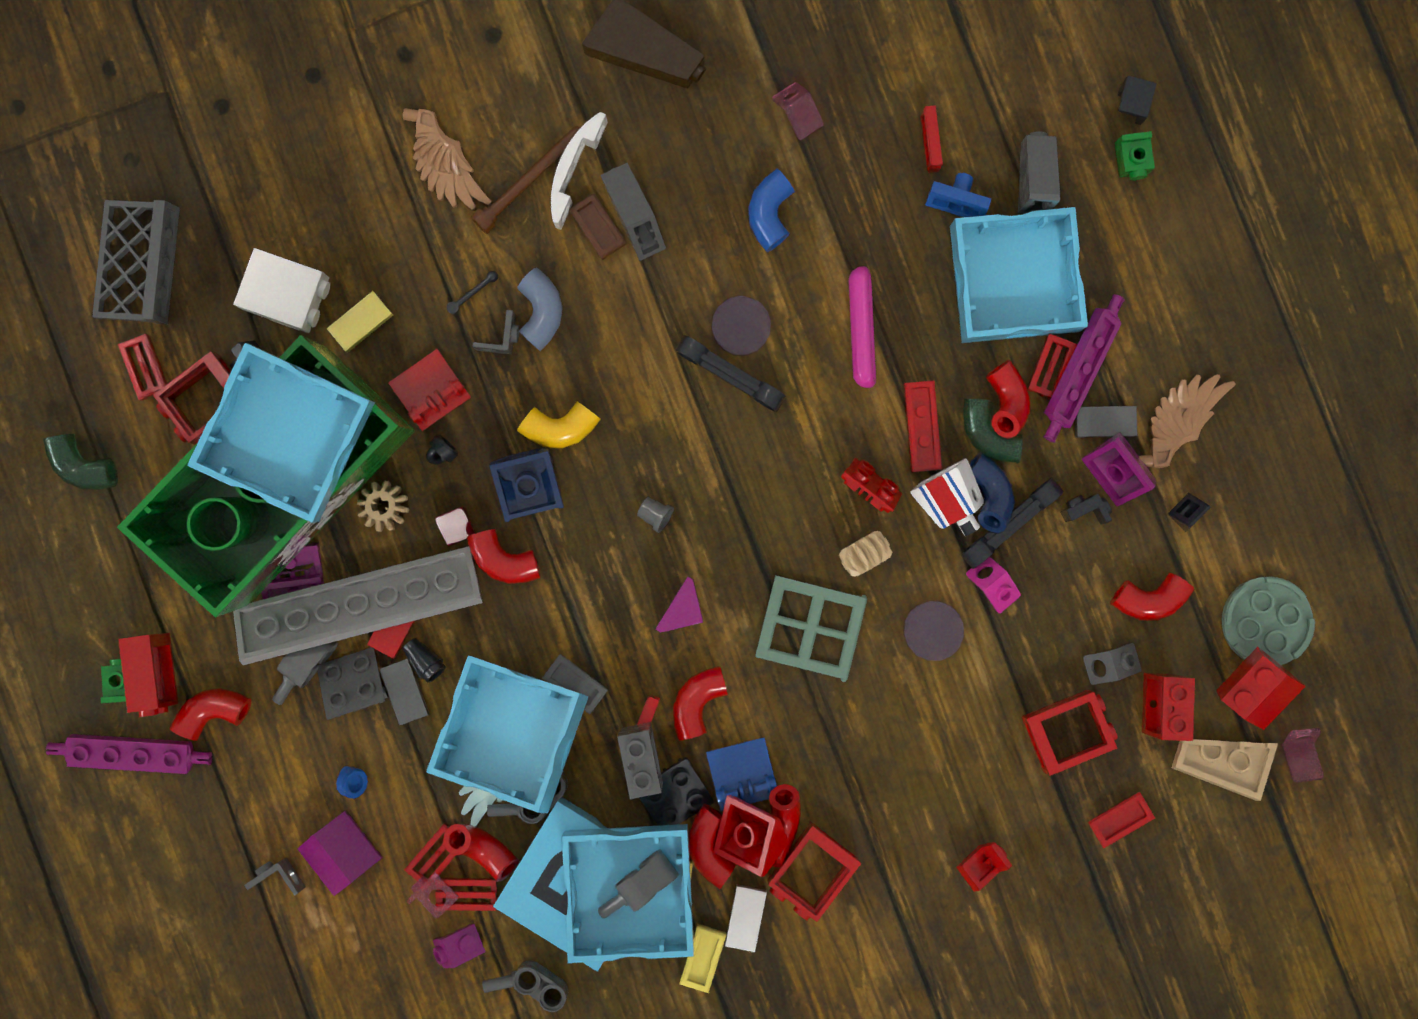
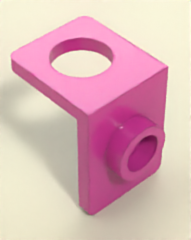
M990 556L976 568H971L966 572L967 577L985 593L998 613H1002L1021 596L1008 572ZM985 567L993 568V572L989 577L984 579L978 578L980 570Z

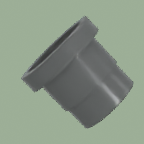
M647 497L640 506L637 516L652 525L654 531L660 533L668 524L674 512V507L669 504L665 506Z

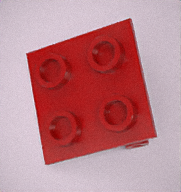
M438 349L388 383L409 412L410 418L414 423H417L422 432L471 398Z
M854 458L850 466L841 475V478L845 480L843 483L855 492L860 487L859 496L864 491L867 492L868 495L865 500L868 501L872 496L873 499L870 501V504L880 512L883 510L886 513L893 512L902 496V493L898 491V485L888 478H881L875 473V468L867 461H859L857 458Z

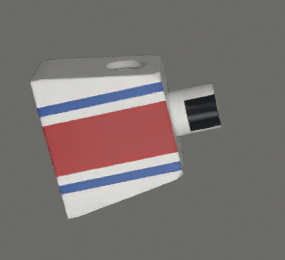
M966 458L920 482L910 492L940 528L944 529L957 523L964 536L970 535L980 528L973 513L984 504V499Z

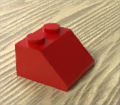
M1257 646L1216 691L1221 701L1238 715L1264 730L1306 686Z

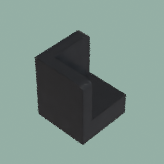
M1127 76L1120 84L1117 96L1121 97L1118 111L1136 116L1135 124L1141 125L1148 118L1157 83Z

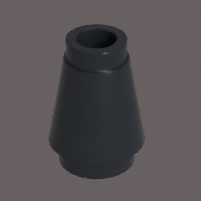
M417 638L410 640L402 649L421 680L424 679L427 683L434 681L446 669L443 659Z

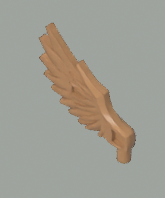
M404 108L403 120L416 122L415 137L417 141L413 147L415 151L413 159L418 161L416 170L421 172L420 179L425 182L428 178V190L434 192L436 187L438 200L443 201L445 195L453 208L457 207L456 194L472 210H475L476 206L471 196L484 204L491 205L492 201L470 175V173L474 172V169L465 159L461 143L443 133L438 124L436 113L426 109L414 110Z
M1217 374L1199 387L1201 376L1196 375L1188 385L1186 380H1181L1177 392L1176 388H1170L1168 400L1166 397L1160 399L1161 407L1157 406L1154 408L1156 416L1150 419L1152 426L1149 429L1153 436L1150 440V455L1139 456L1146 467L1159 469L1170 466L1174 453L1181 445L1198 440L1204 424L1214 415V412L1210 410L1236 385L1235 382H1227L1214 388L1221 378Z

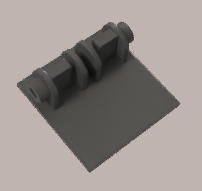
M372 647L325 662L322 665H317L327 720L383 703L385 698L389 697L386 687H382L375 649Z

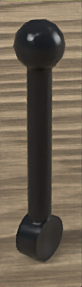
M489 271L483 281L458 301L449 302L447 304V311L451 314L458 313L459 307L488 283L497 281V272Z

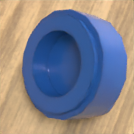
M343 767L336 782L338 792L347 798L355 799L361 796L367 788V775L359 768Z

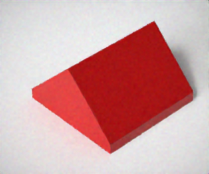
M727 795L713 853L760 877H764L789 843L781 821L778 817L737 797Z

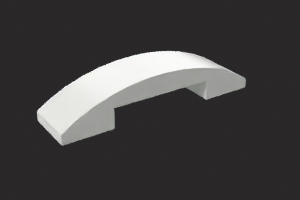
M602 112L592 117L577 131L564 150L557 166L551 191V213L553 223L557 229H562L569 209L573 204L571 197L564 193L585 145L594 149L597 148L608 123L606 114Z

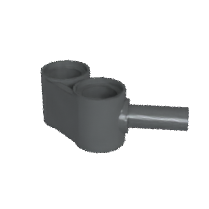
M331 642L287 654L277 667V671L283 674L284 680L274 694L273 702L282 705L294 686L298 685L300 688H303L307 685L318 670L317 663L324 664L335 651L338 643Z
M563 772L559 780L561 790L555 793L549 811L568 788V779ZM512 803L487 805L488 817L518 815V818H521L522 821L528 824L538 823L547 814L531 815L527 812L526 808Z
M661 849L647 857L638 866L640 868L639 871L637 869L631 871L615 885L618 895L598 908V913L602 918L608 917L624 905L630 906L634 912L639 910L658 891L664 889L679 876V873Z
M533 960L523 962L517 971H512L511 975L482 981L484 993L514 987L520 994L530 995L539 1001L540 1006L548 1012L559 1011L564 1006L568 996L567 983ZM525 971L532 972L536 977V981L532 984L524 982L521 978V973ZM551 988L557 989L562 997L559 1000H551L547 997L546 991Z

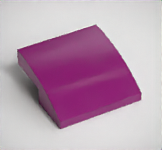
M319 542L307 544L285 568L293 569L296 566L314 563L313 566L309 569L280 572L262 591L263 599L324 584ZM304 571L305 575L295 576V572ZM290 574V577L280 578V575Z

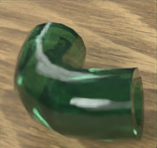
M964 398V429L973 447L991 459L1019 464L1022 455V434L1018 433L1012 438H1004L998 435L992 427L994 401Z
M75 434L57 435L43 439L46 456L51 468L65 483L82 490H101L117 485L118 475L112 459H84L77 449Z

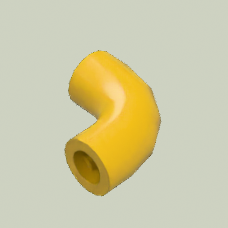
M578 401L564 417L559 419L550 418L534 407L522 421L517 431L528 440L545 448H565L577 444L584 439L601 419Z

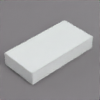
M737 884L725 942L726 947L755 952L767 894L766 890Z

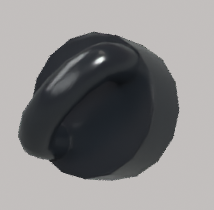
M437 434L429 442L432 447L427 451L426 459L431 464L438 465L445 460L451 463L458 456L456 448L440 434ZM436 452L440 455L439 457H434Z

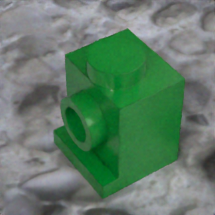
M1152 131L1121 135L1114 143L1119 178L1129 177V180L1144 179L1155 168L1151 144ZM1134 152H1140V160L1134 157Z
M111 659L110 665L101 666L103 692L101 703L126 702L121 659ZM117 675L121 679L119 686H117Z

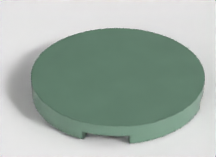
M1258 577L1242 583L1230 594L1222 612V629L1228 645L1243 660L1257 646L1280 665L1297 659L1309 646L1315 630V618H1313L1307 596L1295 584L1278 577Z

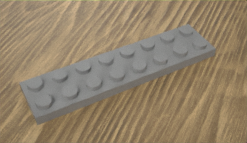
M468 546L249 603L247 606L233 611L239 661L242 665H247L483 603L470 548Z

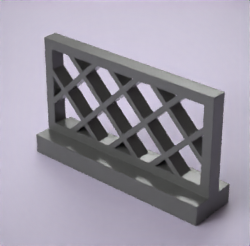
M105 200L93 318L153 322L155 324L168 325L179 207L165 200H154V202ZM114 208H123L128 216L117 226L113 221ZM145 210H153L152 221L144 227L137 218ZM134 222L140 232L129 241L122 231ZM118 236L125 246L114 255L110 250V244ZM146 238L149 241V250L141 257L134 247L142 239ZM130 251L137 261L128 270H125L119 261ZM115 265L122 275L110 284L107 280V272ZM143 267L146 271V280L138 286L131 276ZM128 281L134 291L123 300L116 290L124 282ZM112 294L119 304L111 312H103L104 301ZM138 296L143 301L142 314H134L128 307Z

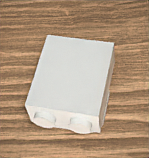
M254 248L233 305L273 322L309 333L311 327H315L320 317L318 308L321 300L325 299L329 293L330 282L328 280L330 277L322 271Z

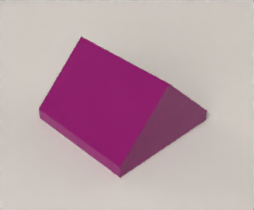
M1121 432L1082 458L1084 464L1116 506L1122 505L1152 490L1156 486L1155 477Z
M687 577L656 627V630L660 633L703 623L695 583L692 578Z
M346 810L297 848L333 896L337 895L383 858Z

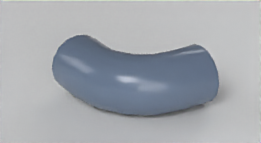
M536 267L518 285V290L531 302L533 307L531 318L519 332L541 351L551 341L559 328L563 307L557 288L549 277Z

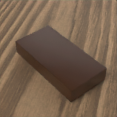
M594 193L569 209L601 260L627 245L625 239Z

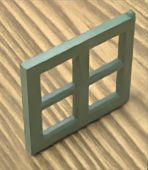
M775 575L755 657L841 678L842 682H846L867 603V596L862 595L859 597ZM784 590L812 597L806 622L778 615ZM824 600L853 607L847 632L819 626ZM776 623L804 630L798 655L770 649ZM816 633L844 640L839 665L810 659Z

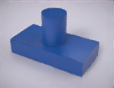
M958 173L953 187L934 181L925 205L961 217L985 216L989 209L991 198L970 192L974 180L973 177L966 173Z

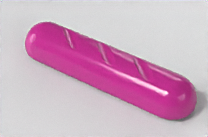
M863 266L854 269L849 276L852 365L855 382L863 388H871L876 383L872 281L870 270Z

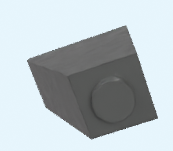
M1032 132L1030 135H1026L1021 142L1018 213L1025 214L1032 211L1053 209L1060 201L1057 137L1048 136L1046 132Z
M628 163L600 175L639 261L665 250L666 246L654 213Z

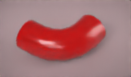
M1007 360L986 375V379L994 388L1000 401V409L992 418V427L998 435L1004 438H1012L1023 429L1030 415V397L1026 384L1018 370L1010 360Z
M496 529L486 530L466 537L475 562L490 578L507 584L526 583L541 578L534 551L529 550L519 554L507 553L499 543Z
M1169 573L1162 584L1153 591H1144L1129 580H1126L1114 593L1110 604L1122 613L1137 620L1158 621L1173 615L1187 602L1195 589L1187 581L1173 573Z
M720 666L704 670L690 677L678 691L673 705V721L678 740H686L707 733L703 720L704 706L715 698L728 695Z
M223 688L203 690L184 703L169 729L181 737L197 741L207 722L212 719L219 718L236 726L240 725L249 712L252 700L238 692Z
M787 784L778 785L769 795L770 814L780 819L789 840L788 845L775 861L773 867H781L794 842L801 816L799 792L795 787Z
M704 804L695 816L688 833L689 854L694 867L707 881L721 889L737 864L713 853L722 814L713 807Z
M455 824L451 825L444 834V847L452 855H465L473 859L497 882L503 881L511 875L519 864V859L502 842L479 827Z

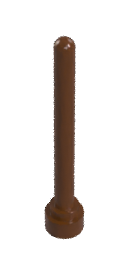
M575 126L564 135L489 208L478 209L471 216L474 223L485 234H488L496 227L494 224L498 220L496 217L563 154L580 127Z

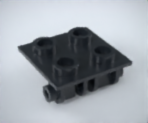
M688 757L684 759L679 758V762L667 769L666 767L663 768V772H661L663 779L661 793L639 797L658 826L678 825L698 813L704 804L711 805L715 802L694 771Z

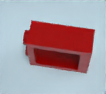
M211 351L153 394L154 398L158 401L156 408L166 419L170 418L176 425L174 432L184 443L188 442L196 445L206 425L196 431L174 402V399L209 372H212L224 388L231 373V369L222 357Z
M170 633L118 639L127 713L139 711V717L158 715L159 713L169 712L168 706L179 704Z
M1144 673L1142 733L1161 740L1193 741L1195 678L1176 674ZM1152 700L1156 702L1155 707L1150 706Z
M1085 690L1021 716L1044 773L1051 776L1117 749L1114 740L1118 739L1112 723L1106 722L1103 714L1106 711V707L1099 694L1095 695L1094 691ZM1087 703L1103 742L1057 761L1041 721Z
M810 822L791 847L782 866L776 867L767 879L768 885L771 887L769 892L782 902L785 899L789 900L795 905L793 910L803 919L808 921L811 917L818 922L861 865V862L857 856ZM809 840L813 841L844 865L814 905L780 880Z

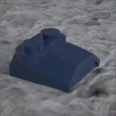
M548 448L533 449L505 456L489 464L505 522L554 508H564L553 467V459Z

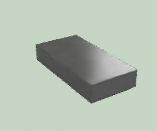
M1137 406L1081 407L1075 418V438L1113 437L1119 432L1124 437L1137 436Z
M562 654L557 657L542 677L548 683L589 696L584 708L589 714H591L609 690Z
M409 659L380 669L399 725L430 715Z

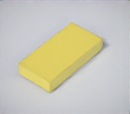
M372 291L331 324L327 330L345 352L348 353L390 319L393 314L376 293Z
M697 924L693 937L694 957H687L680 985L709 993L726 938V932Z

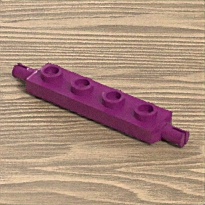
M1113 294L1107 309L1095 308L1088 322V327H1086L1044 412L1051 422L1043 436L1046 440L1055 443L1062 427L1071 428L1122 324L1117 314L1125 301L1123 297Z
M71 734L67 737L65 743L48 742L46 749H49L46 751L47 755H64L67 767L187 774L191 771L193 764L211 765L212 752H195L191 741Z

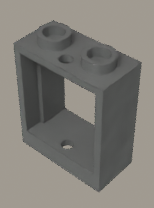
M651 722L621 728L617 738L630 799L661 793L663 779Z

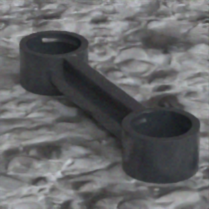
M684 335L675 349V352L686 360L703 367L774 412L779 410L786 398L782 392L773 386L757 380L709 351L708 348L689 336Z
M1053 478L1048 479L1013 510L1012 517L1003 532H987L963 551L961 556L972 569L976 568L1030 519L1059 498L1064 492L1063 489Z

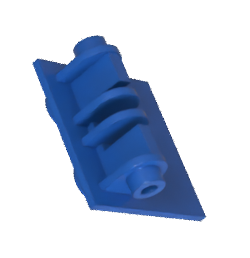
M764 737L706 752L721 811L724 809L727 795H732L751 804L769 799L770 792L777 787Z

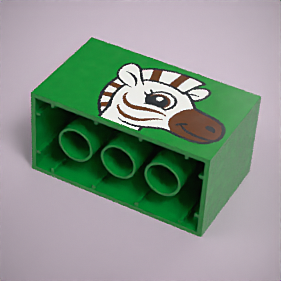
M302 335L279 357L280 359L375 402L320 521L311 523L268 503L262 497L249 490L230 486L187 466L197 446L196 444L117 526L124 535L215 618L252 603L415 432V429L330 349Z

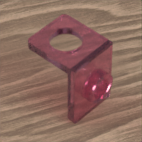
M797 82L772 97L773 101L785 110L798 139L805 138L823 126V121L810 92ZM797 92L793 97L784 99L788 94Z
M1320 728L1291 731L1282 744L1292 779L1296 783L1322 780L1324 777L1314 745L1321 734ZM1302 736H1308V737L1303 738V739H1297V738L1302 737Z
M435 872L429 879L422 876L410 888L414 894L407 902L411 904L417 898L435 918H439L457 901L458 895ZM441 889L445 892V904L435 906L430 902L429 894L432 890Z

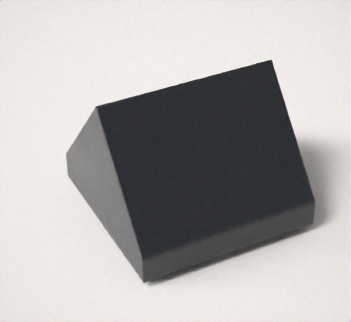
M1187 493L1168 515L1187 532L1211 507L1192 494Z

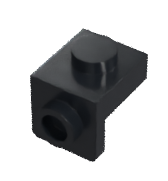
M1099 494L1091 495L1085 499L1082 495H1079L1067 501L1066 505L1068 508L1060 511L1065 522L1073 521L1092 510L1100 524H1107L1112 521L1109 515L1112 513V509L1108 501L1104 497L1101 498Z

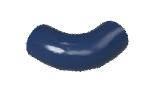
M980 452L969 463L978 487L984 496V505L978 515V521L986 530L1000 533L1006 529L1012 517L1015 504L1013 489L1005 472L992 459Z

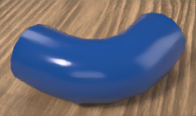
M778 168L765 177L753 191L748 206L749 225L757 241L766 252L776 248L790 234L778 218V208L795 190Z

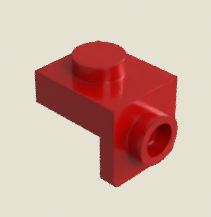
M995 842L979 845L956 868L972 890L976 892L985 887L999 872L1009 870L1012 864L1007 859L1004 849Z

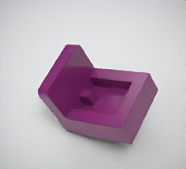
M469 924L447 936L433 939L435 946L433 948L434 957L443 968H455L485 953L475 924Z

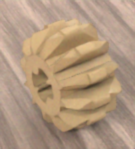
M384 481L382 487L377 482L371 483L373 493L367 489L362 490V494L367 499L366 501L357 500V505L365 506L364 510L358 512V516H369L365 521L366 527H371L375 524L376 531L382 532L386 525V528L392 531L395 529L393 520L399 524L404 523V519L399 513L409 512V508L401 506V503L406 502L408 497L406 495L398 496L402 489L400 486L396 485L391 489L389 481ZM380 500L389 502V508L385 507L386 513L377 509V505H381L379 503Z
M874 531L842 549L839 556L845 570L851 576H859L886 561L893 552L886 537L884 538L880 531Z

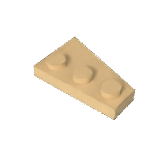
M1193 739V741H1180L1171 768L1255 801H1261L1278 743Z

